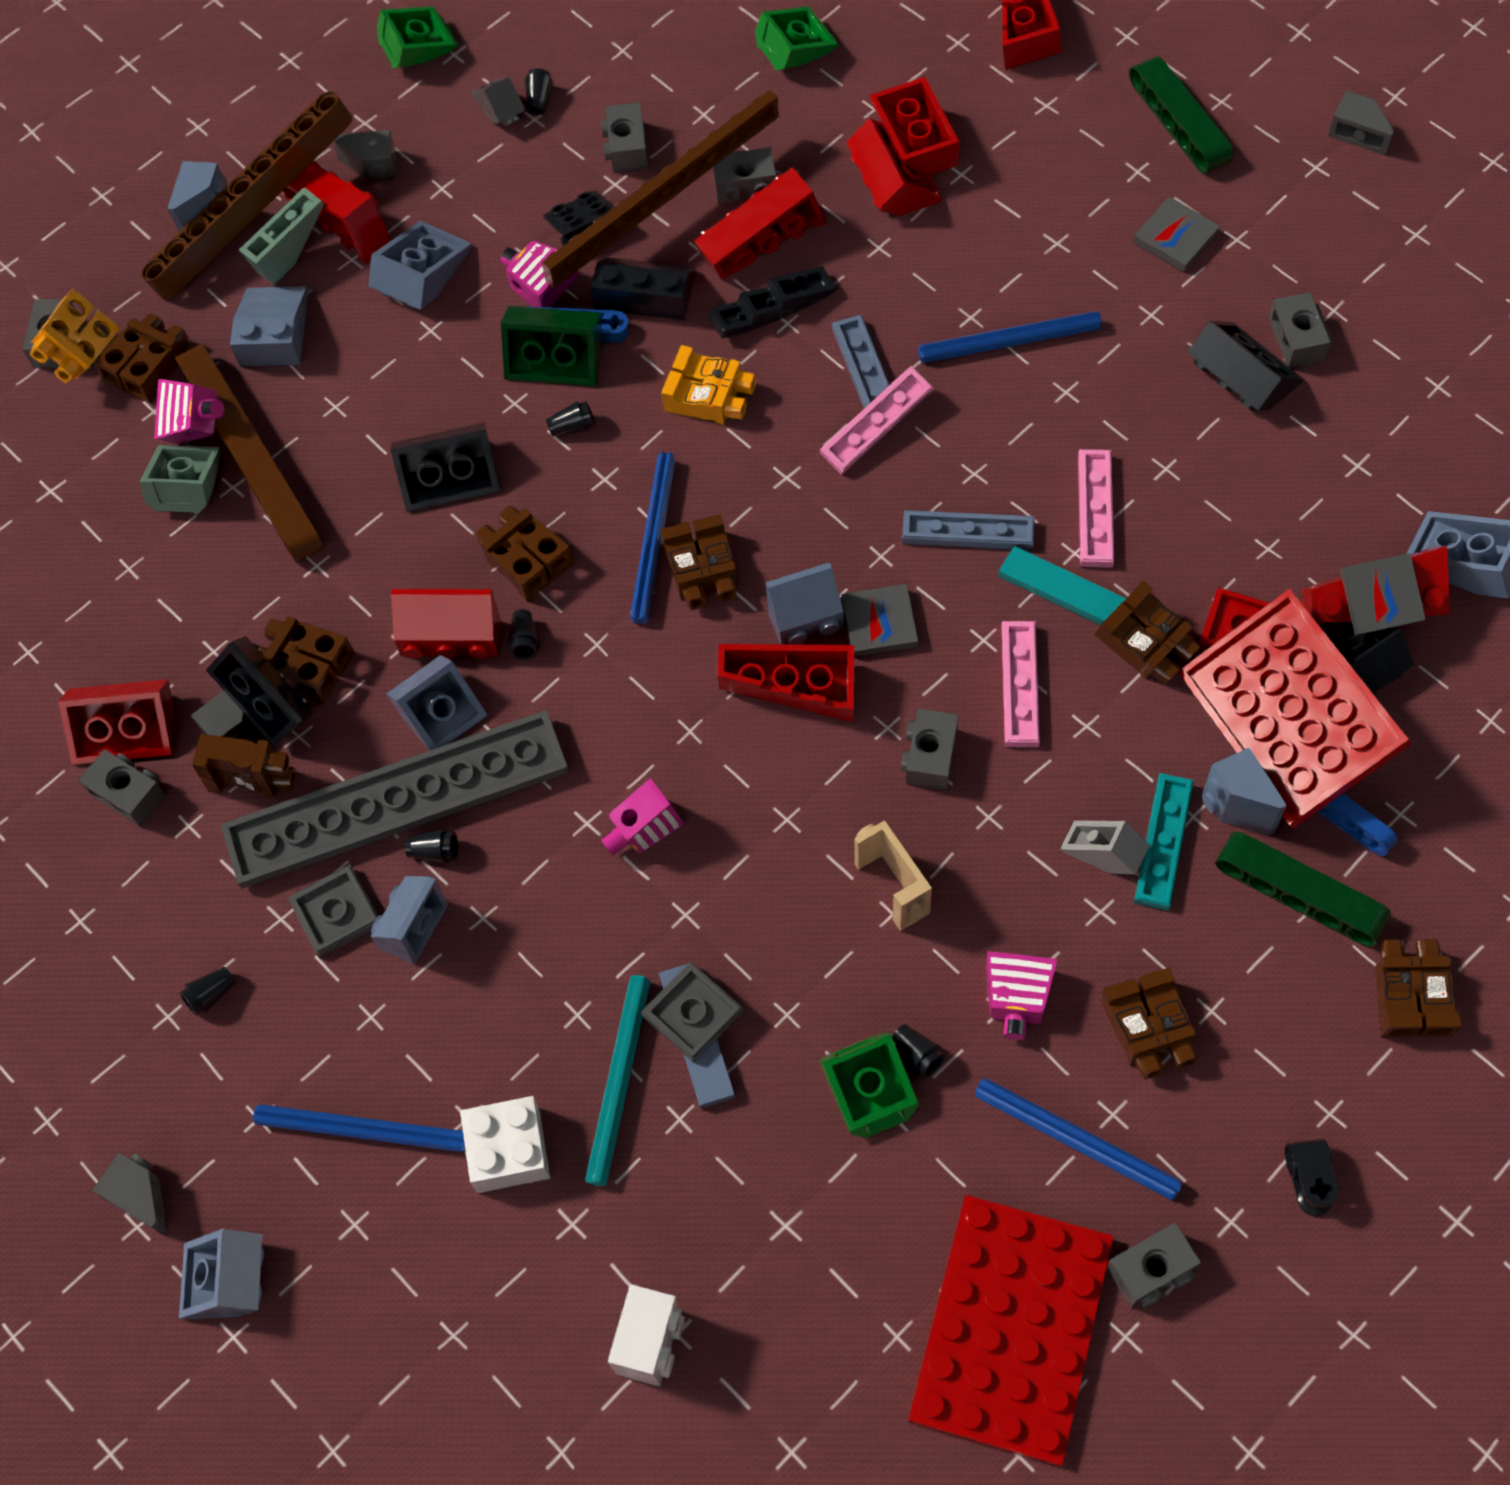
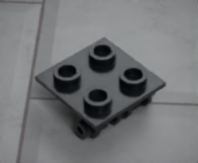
M594 190L581 193L577 196V199L567 204H558L552 207L550 212L542 216L563 236L560 238V241L564 246L573 236L583 232L597 218L604 216L612 210L614 206Z

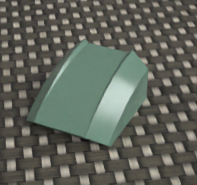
M158 445L139 481L144 502L158 513L162 511L193 512L198 515L207 506L218 472L221 448Z

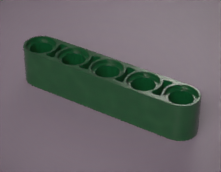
M1160 56L1150 58L1129 69L1130 82L1135 91L1201 173L1205 174L1232 161L1233 150L1227 138Z
M1232 832L1215 861L1216 867L1227 876L1364 946L1374 947L1377 944L1391 917L1390 910L1380 902L1242 832Z

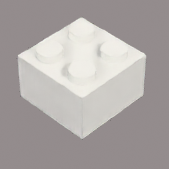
M534 1096L460 1110L470 1183L477 1193L550 1179L540 1110Z
M630 1284L608 1358V1363L616 1375L659 1387L663 1377L669 1378L674 1363L671 1345L673 1338L680 1339L685 1322V1316H682V1309H680L675 1296Z

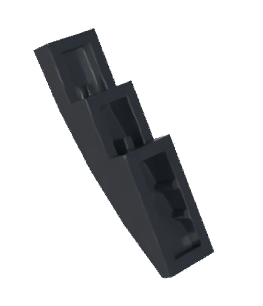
M823 266L769 278L767 287L742 292L737 302L710 308L708 317L721 339L757 329L805 309L835 293L836 286Z

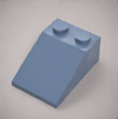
M419 221L372 254L368 286L380 291L385 296H391L406 303L409 307L421 310L438 297L471 250L472 243L423 221Z
M307 286L246 289L233 318L230 346L240 367L301 365L308 297Z
M1428 511L1407 554L1410 553L1411 555L1434 546H1447L1450 584L1477 595L1509 599L1510 520Z

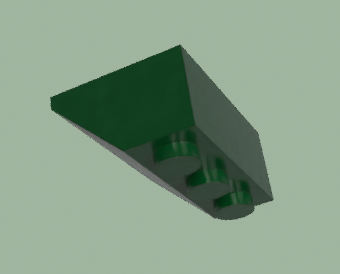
M508 306L500 323L504 379L596 386L602 343L601 313Z

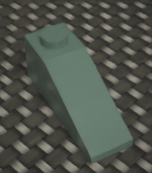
M304 187L247 241L239 251L257 273L274 285L296 264L324 203Z

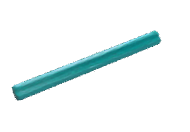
M632 975L629 978L585 1178L586 1183L597 1187L606 1186L608 1182L643 1020L641 1011L645 1008L648 997L650 979L642 975Z

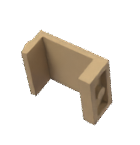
M885 820L876 826L875 824H869L857 833V837L854 838L855 866L860 870L878 858L883 857L904 888L893 895V922L902 931L930 914L932 887Z

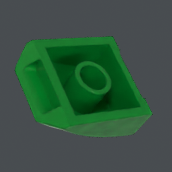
M434 6L380 10L377 25L378 41L392 64V69L435 59L459 46L447 23Z
M809 6L764 11L760 15L755 30L757 48L763 51L773 64L775 71L806 64L839 47V44Z
M884 1032L871 1036L819 1059L828 1085L851 1135L868 1138L908 1121L919 1106L890 1033Z

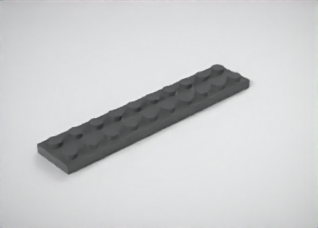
M547 710L222 823L221 828L237 883L243 889L569 773Z

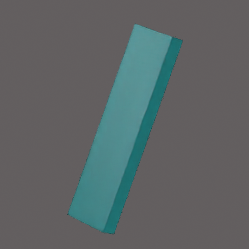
M1016 546L1012 548L998 572V577L1099 625H1102L1126 599Z
M1159 773L1146 836V842L1150 846L1140 867L1134 904L1165 911L1170 909L1194 780Z

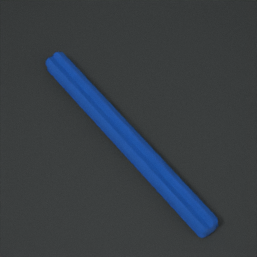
M1093 311L922 344L918 346V355L921 363L938 361L1098 330L1101 328L1102 321L1099 312Z
M660 452L657 457L630 614L631 621L635 624L644 625L649 621L662 544L660 529H663L665 526L675 466V456L670 452Z
M983 1078L977 1086L975 1096L982 1101L1170 1200H1174L1177 1197L1182 1186L1180 1179L987 1078Z
M263 1104L257 1105L254 1109L253 1122L256 1125L458 1152L465 1150L463 1131Z

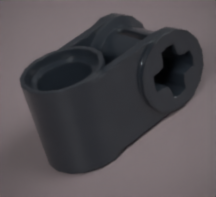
M1322 1138L1285 1144L1286 1166L1293 1181L1300 1209L1310 1216L1324 1215L1336 1201L1339 1194L1327 1141ZM1315 1189L1317 1194H1311V1191ZM1318 1195H1324V1199L1320 1200Z

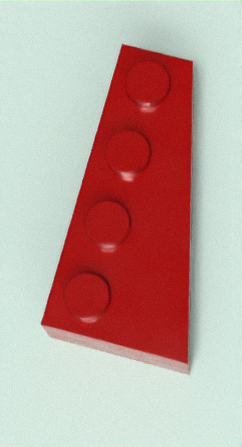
M1002 0V42L1005 70L1061 53L1060 28L1050 0Z
M313 161L282 191L284 198L288 202L304 187L324 203V206L316 222L328 234L333 231L341 239V244L348 250L355 247L359 253V259L366 264L371 261V256L374 252L392 241L377 210L378 203L373 195L357 189L350 181L345 182L340 179L335 172H328L316 161Z
M792 167L787 172L777 176L763 190L754 193L748 201L736 210L730 211L724 219L712 228L703 231L694 242L706 262L718 277L723 280L754 263L756 255L760 253L771 254L779 249L780 242L789 237L796 240L805 235L804 229L814 224L818 228L824 225L826 221L813 191Z
M1434 546L1411 554L1424 615L1450 614L1447 546ZM1342 577L1302 589L1303 606L1317 623L1351 621Z
M718 644L717 678L719 689L853 723L854 645Z

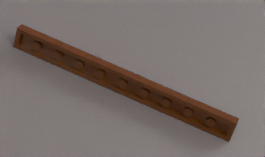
M769 90L761 97L754 99L748 107L740 113L733 115L727 123L716 131L709 133L703 141L695 147L688 149L682 157L671 165L664 167L657 176L649 182L643 183L637 191L626 199L619 201L612 210L604 216L597 218L587 229L573 236L567 244L548 255L546 260L542 262L546 282L553 289L775 121L779 117L778 96Z

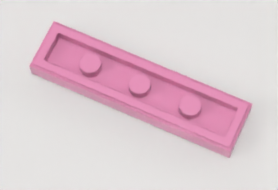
M910 366L820 449V454L841 475L844 474L933 391L934 387Z
M1079 450L1080 567L1113 568L1111 450Z
M1002 621L1005 747H1039L1036 621Z

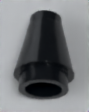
M535 68L528 72L524 81L528 112L532 115L540 116L545 113L553 80L548 71Z
M576 401L552 415V417L546 418V423L553 437L589 431V427L595 425V420L588 402L580 403Z
M520 609L512 614L507 649L514 658L528 660L536 656L537 650L540 648V642L532 613L528 610Z
M446 828L407 837L405 840V854L408 858L448 863L450 859H456L459 853V840L456 832L448 831Z
M223 966L219 970H215L185 984V989L179 992L189 1010L196 1016L202 1011L207 1013L236 984V981L228 969Z
M907 1024L900 1026L892 1035L897 1048L916 1074L921 1073L924 1077H929L943 1064L945 1055L941 1052V1046L910 1028Z

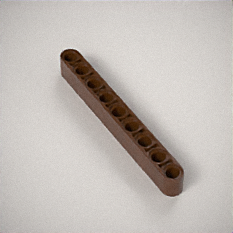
M327 91L316 98L143 267L141 272L143 280L160 298L170 299L178 294L349 127L353 119L352 114L336 92Z
M200 344L174 357L189 384L216 391L217 399L224 405V414L221 418H215V429L294 562L297 563L322 550L324 545L204 345Z

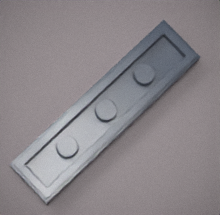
M858 315L833 322L832 331L862 406L866 408L890 384L863 317Z
M904 510L902 544L1012 549L1016 546L1022 550H1033L1035 516Z
M688 964L659 972L663 989ZM717 1040L694 1063L684 1055L700 1109L735 1098Z

